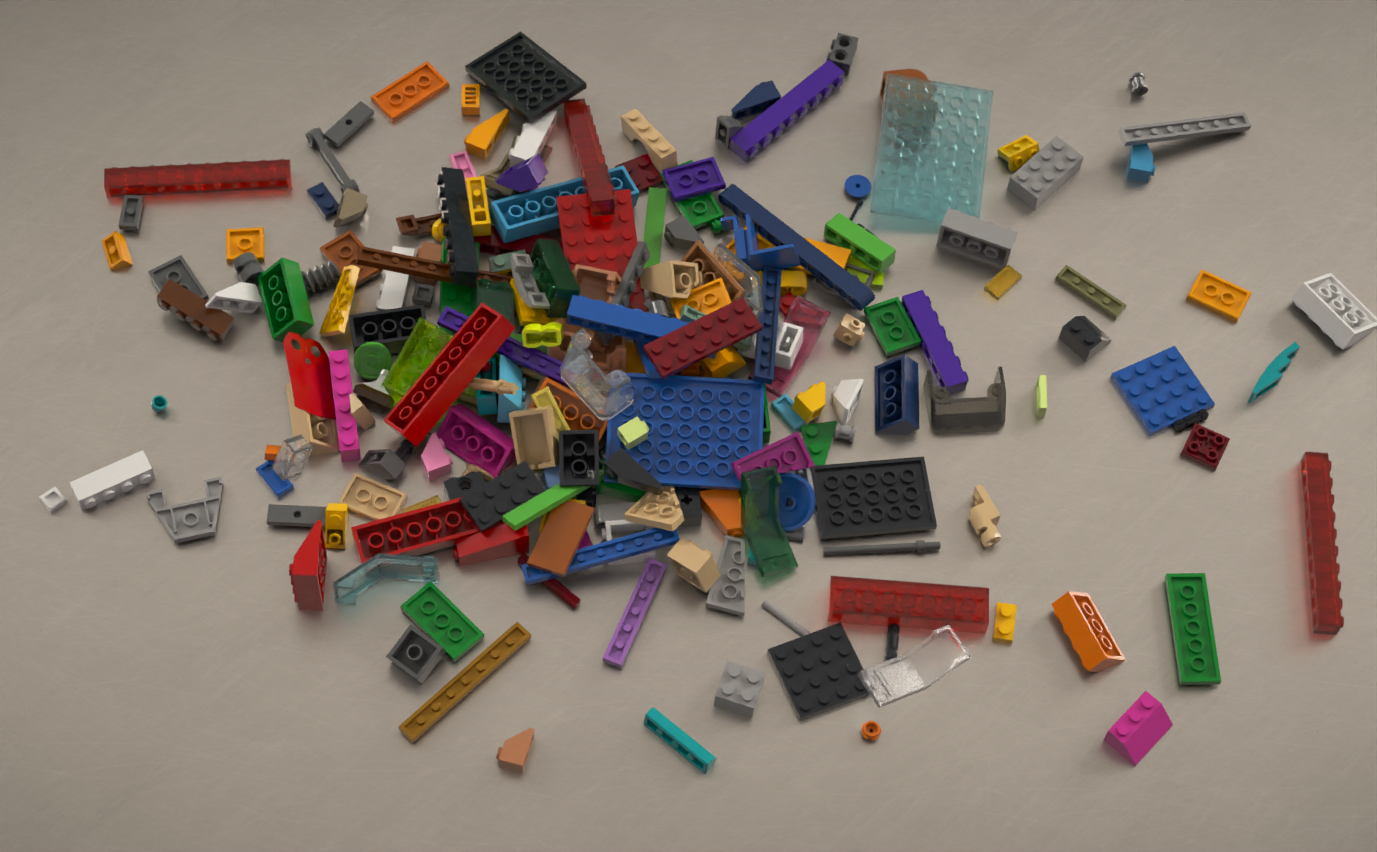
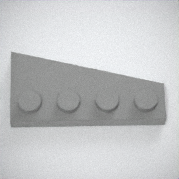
M725 535L717 563L721 576L710 588L706 607L744 616V539Z

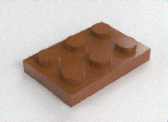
M349 230L320 247V252L327 261L332 260L335 263L340 274H342L346 266L355 265L359 267L360 270L355 286L357 287L381 273L382 269L356 264L358 246L364 245Z

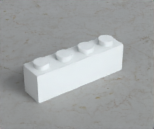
M556 110L550 111L532 124L529 122L524 123L521 136H517L514 149L511 148L509 152L510 167L538 153L539 155L541 154L556 125Z
M398 246L392 247V252L416 257L415 249ZM384 270L383 279L385 281L384 284L380 285L379 294L381 298L377 299L376 310L405 307L412 275Z
M142 450L69 483L83 510L92 508L101 501L110 500L119 493L128 492L137 485L146 484L155 476Z

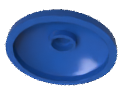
M782 473L771 477L763 485L759 493L758 508L761 517L769 526L780 531H794L803 527L810 520L815 510L816 500L811 485L803 477L793 473ZM789 500L793 501V505L791 507L788 506Z

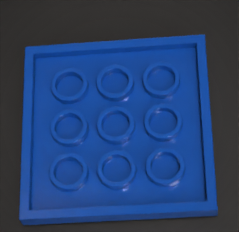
M1175 346L1111 374V379L1150 436L1172 427L1176 420H1183V417L1194 412L1198 413L1201 409H1206L1207 411L1214 408L1215 405Z

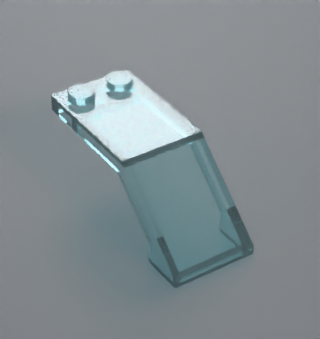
M378 553L333 582L335 602L356 605L357 595L384 578L439 583V559L432 556L415 557Z

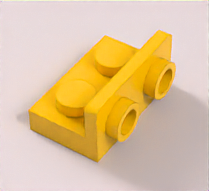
M1027 135L997 149L998 155L1008 162L1011 172L1021 168L1040 151L1039 143Z

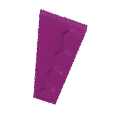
M795 432L731 463L738 481L815 467L799 432Z

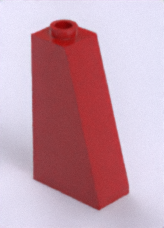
M507 524L488 529L483 533L479 532L455 540L456 548H452L454 560L458 559L459 566L517 556L523 553L527 554L529 553L527 524L516 531Z

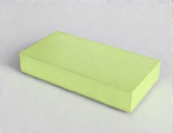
M1040 375L1036 383L1037 417L1043 418L1047 411L1046 375Z

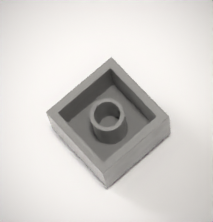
M727 661L715 694L714 706L752 718L764 685L766 673Z

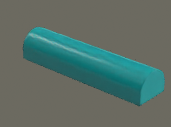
M651 708L645 714L643 724L700 771L706 774L714 765L717 759L714 755L656 708Z

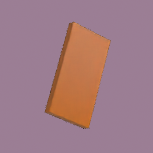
M426 61L372 95L371 101L394 123L449 88V82Z

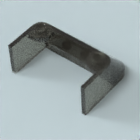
M1002 366L997 369L994 384H991L987 389V397L950 399V393L945 387H933L931 370H927L923 388L929 426L933 433L940 435L994 432L1003 429L1006 422V387Z

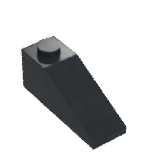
M622 448L618 449L604 463V473L609 479H614L620 484L659 496L663 493V485Z

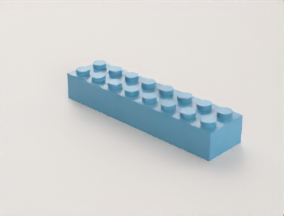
M623 165L531 192L492 201L489 215L503 242L508 243L560 228L556 197L630 189L632 205L635 207L640 192Z

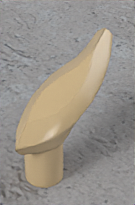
M466 464L467 469L461 474V476H465L470 472L481 471L484 479L488 481L494 479L487 471L472 464Z

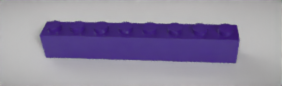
M828 60L730 138L729 149L744 162L749 158H753L762 147H767L772 139L778 138L787 127L790 128L798 118L804 117L808 110L815 108L834 89L840 88L844 83L845 72Z

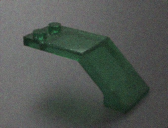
M776 465L741 474V526L762 577L794 570L798 567L778 517L779 486L783 482Z

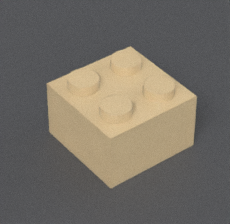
M681 537L667 554L676 574L705 593L721 576L718 565L713 560L712 553L707 549H700L692 540L687 541Z

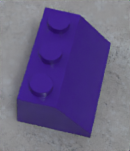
M538 153L507 169L495 181L499 185L520 192L525 190L531 192L538 188L542 181L546 180L545 176L549 172Z

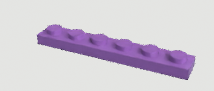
M648 559L602 661L619 668L622 667L666 572V564Z

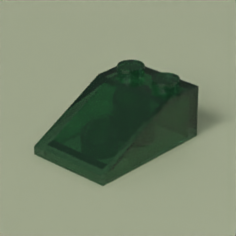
M477 279L470 296L473 312L481 303H484L502 314L514 326V292L512 286L506 282L496 283L488 279Z

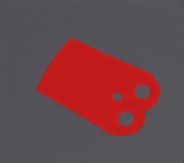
M288 332L284 338L283 345L295 407L319 417L336 420L330 362L326 351L319 342L311 338L303 339L299 334ZM293 339L299 342L300 350L293 348L291 344ZM312 346H315L319 349V357H316L312 353ZM306 358H308V359L310 360V362H311L310 364H307V363H306V361H305Z

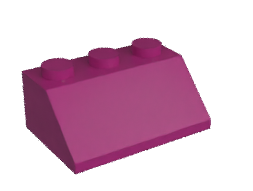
M1145 691L1108 730L1104 741L1132 765L1136 766L1173 726V723L1162 703Z

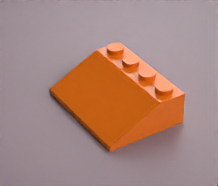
M546 377L539 391L549 387L570 430H598L600 441L606 430V425H608V410ZM534 401L530 405L529 409L537 408Z

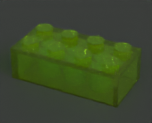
M420 317L383 385L404 396L454 335Z

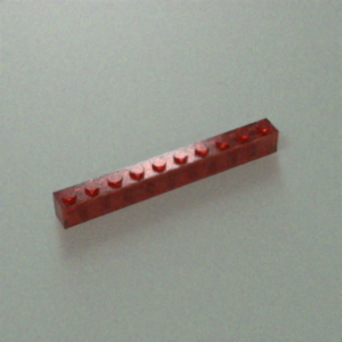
M585 98L567 100L563 103L564 118L592 217L614 215L615 207L618 206L617 196H614V186L611 185V176L608 175V166L605 164V156L602 154V146L599 144L595 124L593 125L590 106L586 105Z
M290 159L104 168V189L107 197L292 188Z
M1305 452L1301 459L1313 633L1337 635L1344 626V617L1341 616L1343 601L1339 596L1341 581H1338L1340 564L1337 563L1336 558L1338 556V546H1335L1337 529L1334 528L1336 513L1332 508L1334 504V494H1331L1333 478L1330 477L1332 463L1328 458V453Z

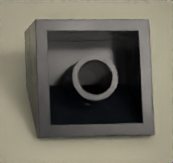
M1075 316L1062 327L1059 339L1085 362L1112 340L1086 316Z

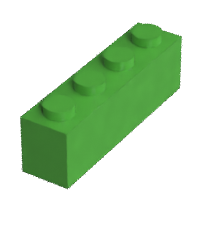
M838 213L825 224L823 237L839 247L850 249L853 257L879 274L894 263L896 249L842 214Z

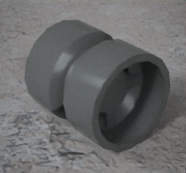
M253 253L241 254L233 261V268L240 276L242 282L256 284V286L259 285L257 277L264 270Z

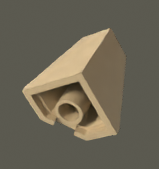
M668 260L644 268L643 274L640 277L641 288L670 298L687 299L692 288L696 287L699 283L698 263Z

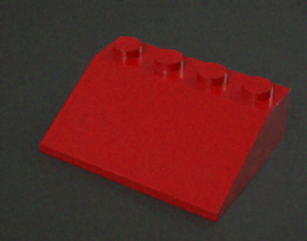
M317 520L294 555L293 564L289 565L294 602L298 603L299 610L323 611L327 551L321 520Z

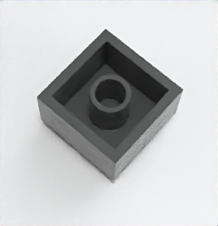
M410 624L386 657L420 683H423L446 653V650Z

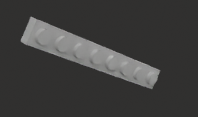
M1245 112L1121 127L1118 130V134L1123 145L1130 146L1248 131L1251 128V124Z

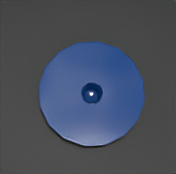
M852 175L846 179L844 184L847 193L854 197H864L871 190L869 179L862 175Z

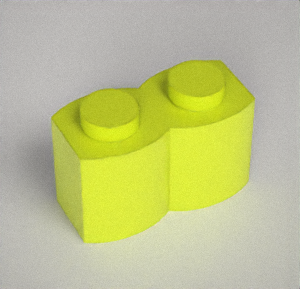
M557 322L545 325L537 323L528 324L522 331L523 346L527 348H536L541 345L547 347L558 346L564 338L563 325Z

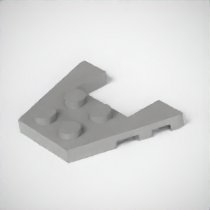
M222 476L204 480L208 496L205 499L167 507L163 489L146 493L147 500L175 543L215 535L223 486Z

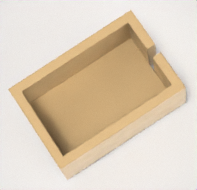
M552 406L516 410L509 413L517 465L526 461L531 470L538 467L540 469L559 465V443Z

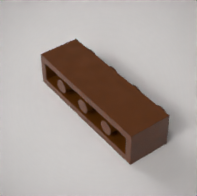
M171 279L167 281L157 295V303L161 309L173 312L179 320L188 321L194 329L198 331L203 330L213 340L218 339L222 342L234 325L233 316L221 309L206 308L205 304L208 301Z

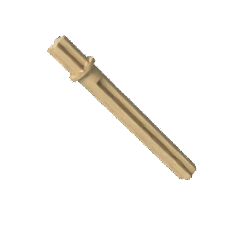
M474 378L466 387L497 392L499 395H515L516 391L519 390L516 383H510L503 379L495 381Z

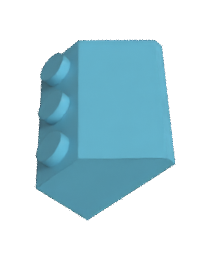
M500 355L499 380L503 379L510 383H516V386L519 387L515 395L498 394V422L510 423L509 413L525 409V404H522V402H525L526 391H522V389H525L526 378H522L521 368L506 356Z

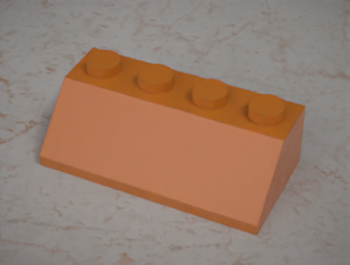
M1068 591L1051 604L1054 609V615L1061 621L1064 633L1071 639L1072 647L1081 657L1082 665L1086 670L1100 672L1125 661L1122 652L1088 593Z

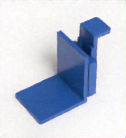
M745 214L747 230H744V228L740 229L736 215L720 219L724 231L734 229L737 264H740L741 272L745 271L746 274H750L755 270L762 271L763 266L786 269L801 265L793 244L759 250L757 232L749 214Z

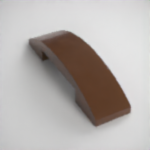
M442 213L415 218L414 214L396 218V223L401 235H432V226L435 221L441 219Z

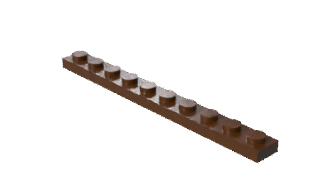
M358 246L357 265L452 283V277L449 276V263ZM479 270L475 286L468 287L512 295L509 283L513 276Z

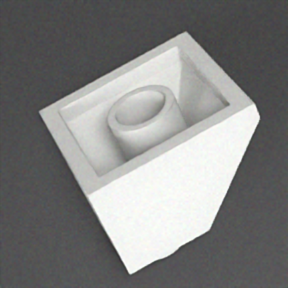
M863 379L842 380L839 386H835L831 393L833 409L842 425H847L861 398Z

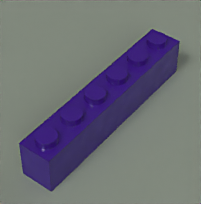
M923 290L902 296L901 303L921 339L920 347L944 396L964 391L969 381L968 375L961 368V361L953 351L952 342L948 341L945 328L938 321L937 312L933 311L930 298L925 295Z

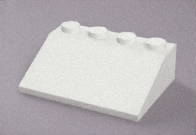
M1331 273L1304 282L1291 297L1295 305L1302 309L1308 315V318L1315 322L1321 328V331L1328 335L1335 345L1341 349L1352 346L1377 328V317Z

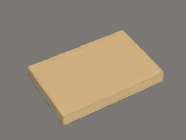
M355 472L337 503L348 504L349 512L370 521H376L398 515L408 495Z

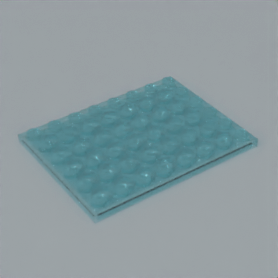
M888 73L886 76L870 212L942 224L948 208L980 219L993 91Z

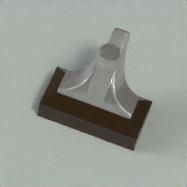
M382 369L377 380L355 385L353 390L354 393L389 408H392L395 402L387 389L391 377H389L390 372L386 369Z

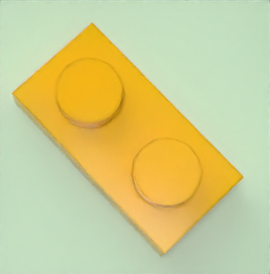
M997 602L992 641L1012 644L1017 605Z

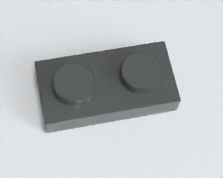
M124 195L118 225L120 230L138 231L144 202L143 196Z

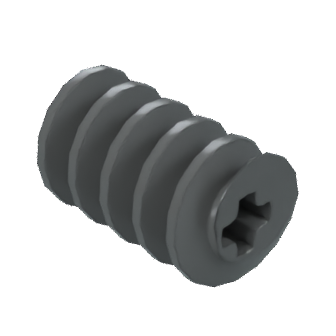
M332 260L328 261V266L322 263L321 269L317 265L314 266V271L310 268L307 269V274L301 271L307 295L309 288L312 292H315V286L317 285L321 290L322 283L328 287L329 280L336 284L335 278L338 277L340 279L341 277L337 266Z

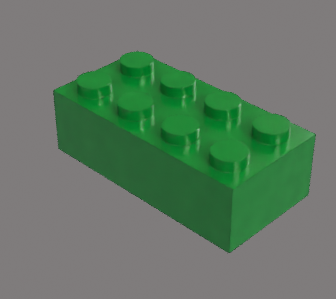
M281 257L257 278L272 339L283 342L288 332L301 336L314 326V321L299 263Z

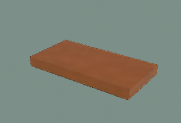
M567 500L552 509L527 561V565L565 577L595 512L594 508Z

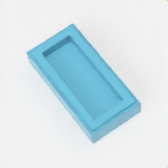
M784 394L773 401L771 407L795 433L800 430L801 425L809 423H806L792 409L794 402L787 394Z

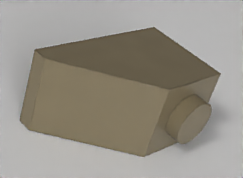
M346 188L341 196L333 227L337 228L355 221L362 213L365 214L368 208V203H366L367 195Z

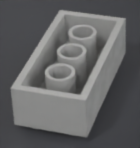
M1056 136L1010 177L1007 190L1032 210H1036L1080 170L1084 157Z
M948 208L941 224L936 245L1006 269L1018 232Z

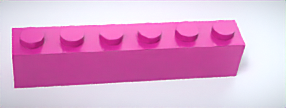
M348 349L329 351L341 461L361 460L357 422L351 414L350 394H353Z

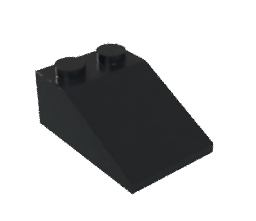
M598 430L559 431L560 487L599 486Z

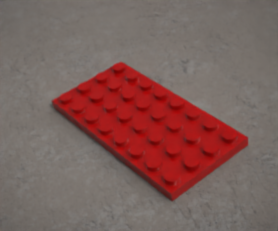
M630 189L556 197L569 301L575 288L570 280V275L575 269L576 264L617 272L622 279L638 244ZM639 277L636 289L630 296L627 308L640 309L643 312H647L646 305H644L646 301L644 289L641 288Z

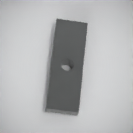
M360 101L324 133L325 139L339 147L374 115V110Z
M269 504L267 525L313 527L317 520H321L322 527H325L327 507Z

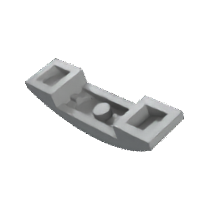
M511 253L512 274L522 300L531 308L549 309L548 299L545 293L539 292L532 275L534 266L529 254Z

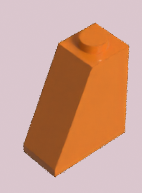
M712 489L699 491L701 507L724 536L729 535L737 538L746 536L747 525L739 502V490Z

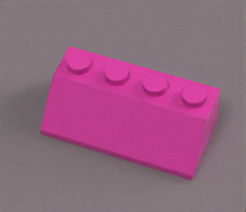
M463 404L450 407L437 432L438 439L442 438L447 448L470 464L487 471L494 478L501 475L516 457L513 439Z

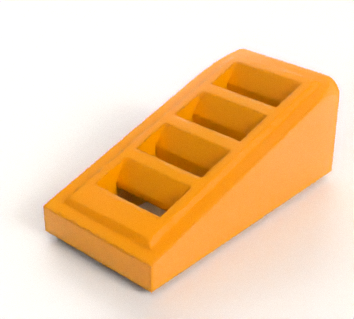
M462 84V115H480V84Z

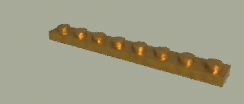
M516 622L399 725V730L414 743L531 638V634L520 623Z

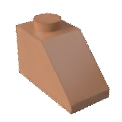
M529 728L505 740L503 748L499 747L496 759L499 760L500 768L523 774L535 737L533 728Z

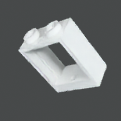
M626 520L605 521V529H601L602 541L612 540L611 532L646 531L653 529V527ZM656 550L610 562L608 565L644 563L649 558L655 560Z

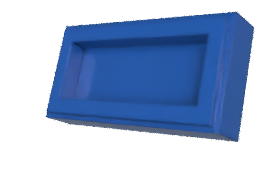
M268 460L256 468L258 475L277 499L294 490L293 484L274 460Z

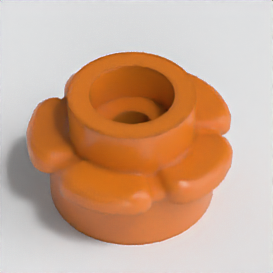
M868 721L862 725V736L865 739H878V735L881 734V728L877 722Z

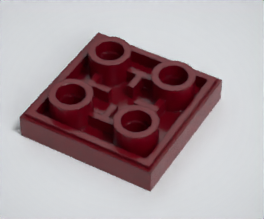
M1195 423L1180 455L1216 471L1230 438Z

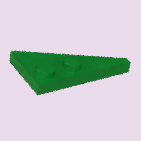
M837 421L800 426L803 443L815 466L825 465Z

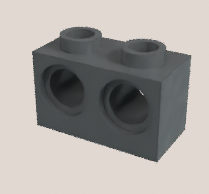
M838 33L837 38L832 40L831 49L833 51L828 53L826 62L828 60L832 61L845 72L844 75H849L859 38Z

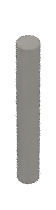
M768 600L762 603L765 609L801 636L810 634L808 630Z

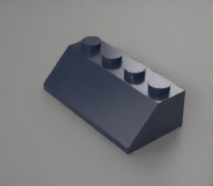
M905 354L875 366V432L877 434L905 435L920 429L918 363Z

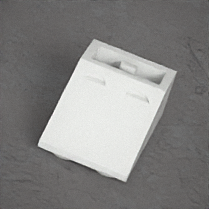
M786 322L778 323L775 366L791 369L803 342L802 327ZM757 333L751 336V346L747 352L738 349L739 355L755 359Z

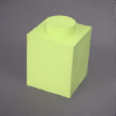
M637 416L618 427L617 435L627 450H630L648 439L649 428Z

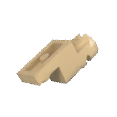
M980 484L975 486L972 499L976 506L970 509L968 518L978 536L981 535L980 541L983 546L989 548L1001 540V535L997 528L1001 515L983 485Z

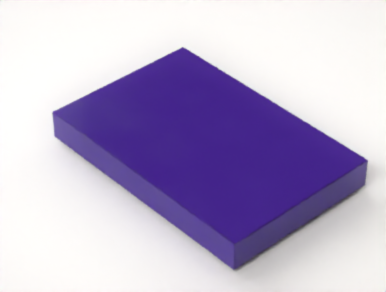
M714 157L662 170V175L674 202L726 189L725 181Z

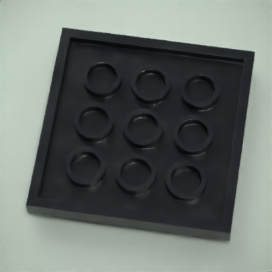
M841 622L769 648L767 651L799 721L866 697L874 692Z

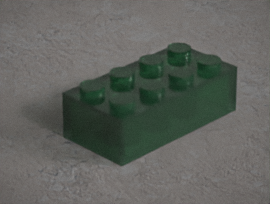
M537 239L530 259L534 266L532 275L539 292L545 293L550 304V308L544 309L549 318H567L572 295L579 296L580 287L576 282L558 240Z

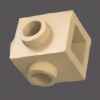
M846 313L837 325L833 336L853 347L856 341L860 342L865 334L863 332L865 323Z

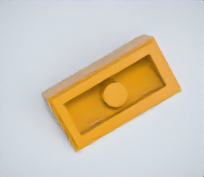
M114 231L101 240L111 271L133 265L124 235Z

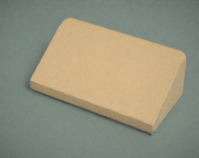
M351 393V414L363 430L366 431L376 423V420L354 393Z

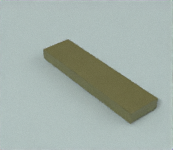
M1068 265L1055 278L1057 282L1114 320L1126 309V304Z

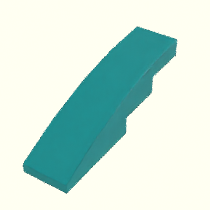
M1296 342L1283 350L1268 365L1248 400L1250 403L1279 384L1283 376L1282 374L1287 371L1291 359L1296 356L1300 348Z

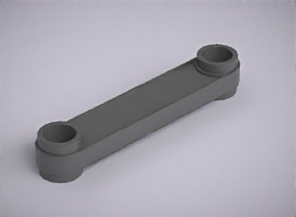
M318 127L305 133L310 146L316 147L339 182L342 194L346 188L360 192L354 179L350 180L326 144L322 130Z

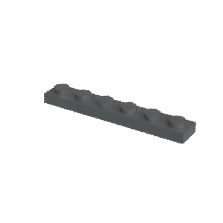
M638 241L610 304H620L626 308L628 307L630 296L636 289L638 278L642 276L643 267L650 258V251L646 242ZM600 331L597 332L602 345L608 346L611 339L615 336Z

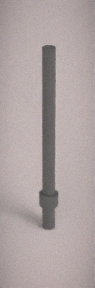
M921 540L916 541V543L823 547V555L897 551L925 552V550L940 549L941 545L940 542H925Z

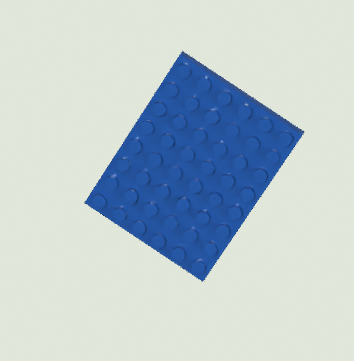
M611 372L605 462L618 449L622 448L663 486L761 491V477L738 481L731 463L762 449L765 383L744 379L671 375L662 380V378H649L647 374ZM638 416L640 421H644L649 428L648 439L627 450L617 435L618 427ZM605 474L604 483H618L614 479H609Z

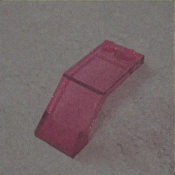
M800 296L796 297L788 309L784 322L803 328V342L790 370L779 366L774 367V380L772 385L765 383L766 391L777 397H781L808 360L831 312ZM754 369L748 376V380H753Z

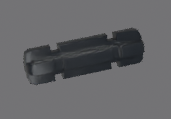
M1201 409L1198 413L1194 412L1183 417V420H1176L1173 426L1176 431L1184 430V427L1188 428L1195 423H1199V420H1206L1209 414L1206 409Z
M890 623L888 625L889 633L887 634L886 649L888 650L885 652V659L888 661L897 660L896 651H898L899 635L897 634L900 631V626L897 623Z

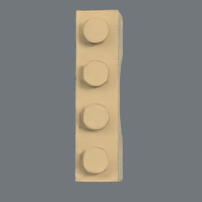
M636 108L621 116L624 134L631 141L638 139L643 143L651 157L652 163L661 172L662 170L677 166L676 149Z

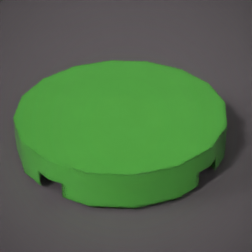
M367 342L361 345L355 351L353 357L356 371L363 378L369 380L378 379L382 369L389 371L392 365L391 354L388 348L378 342Z

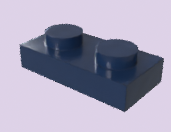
M323 182L307 189V195L325 219L337 214L339 204Z

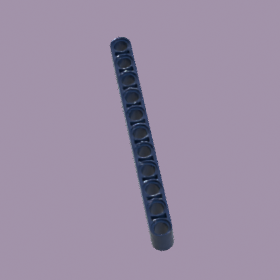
M729 185L718 195L720 203L745 223V214H749L756 231L776 247L793 244L801 266L857 310L862 311L875 299L874 293L866 285L736 185Z

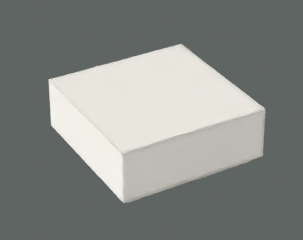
M55 486L39 497V500L51 514L68 503L67 499Z

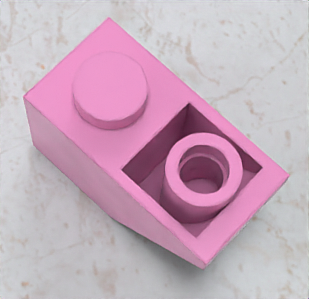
M436 432L431 435L421 455L422 467L429 481L451 473L450 465H453L450 455L445 454V445L442 438L438 439Z

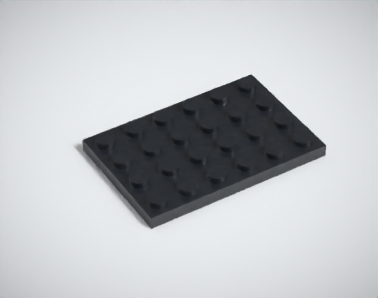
M521 31L465 66L467 73L530 124L587 88L585 81Z
M924 456L817 465L810 468L821 539L931 530L937 527Z

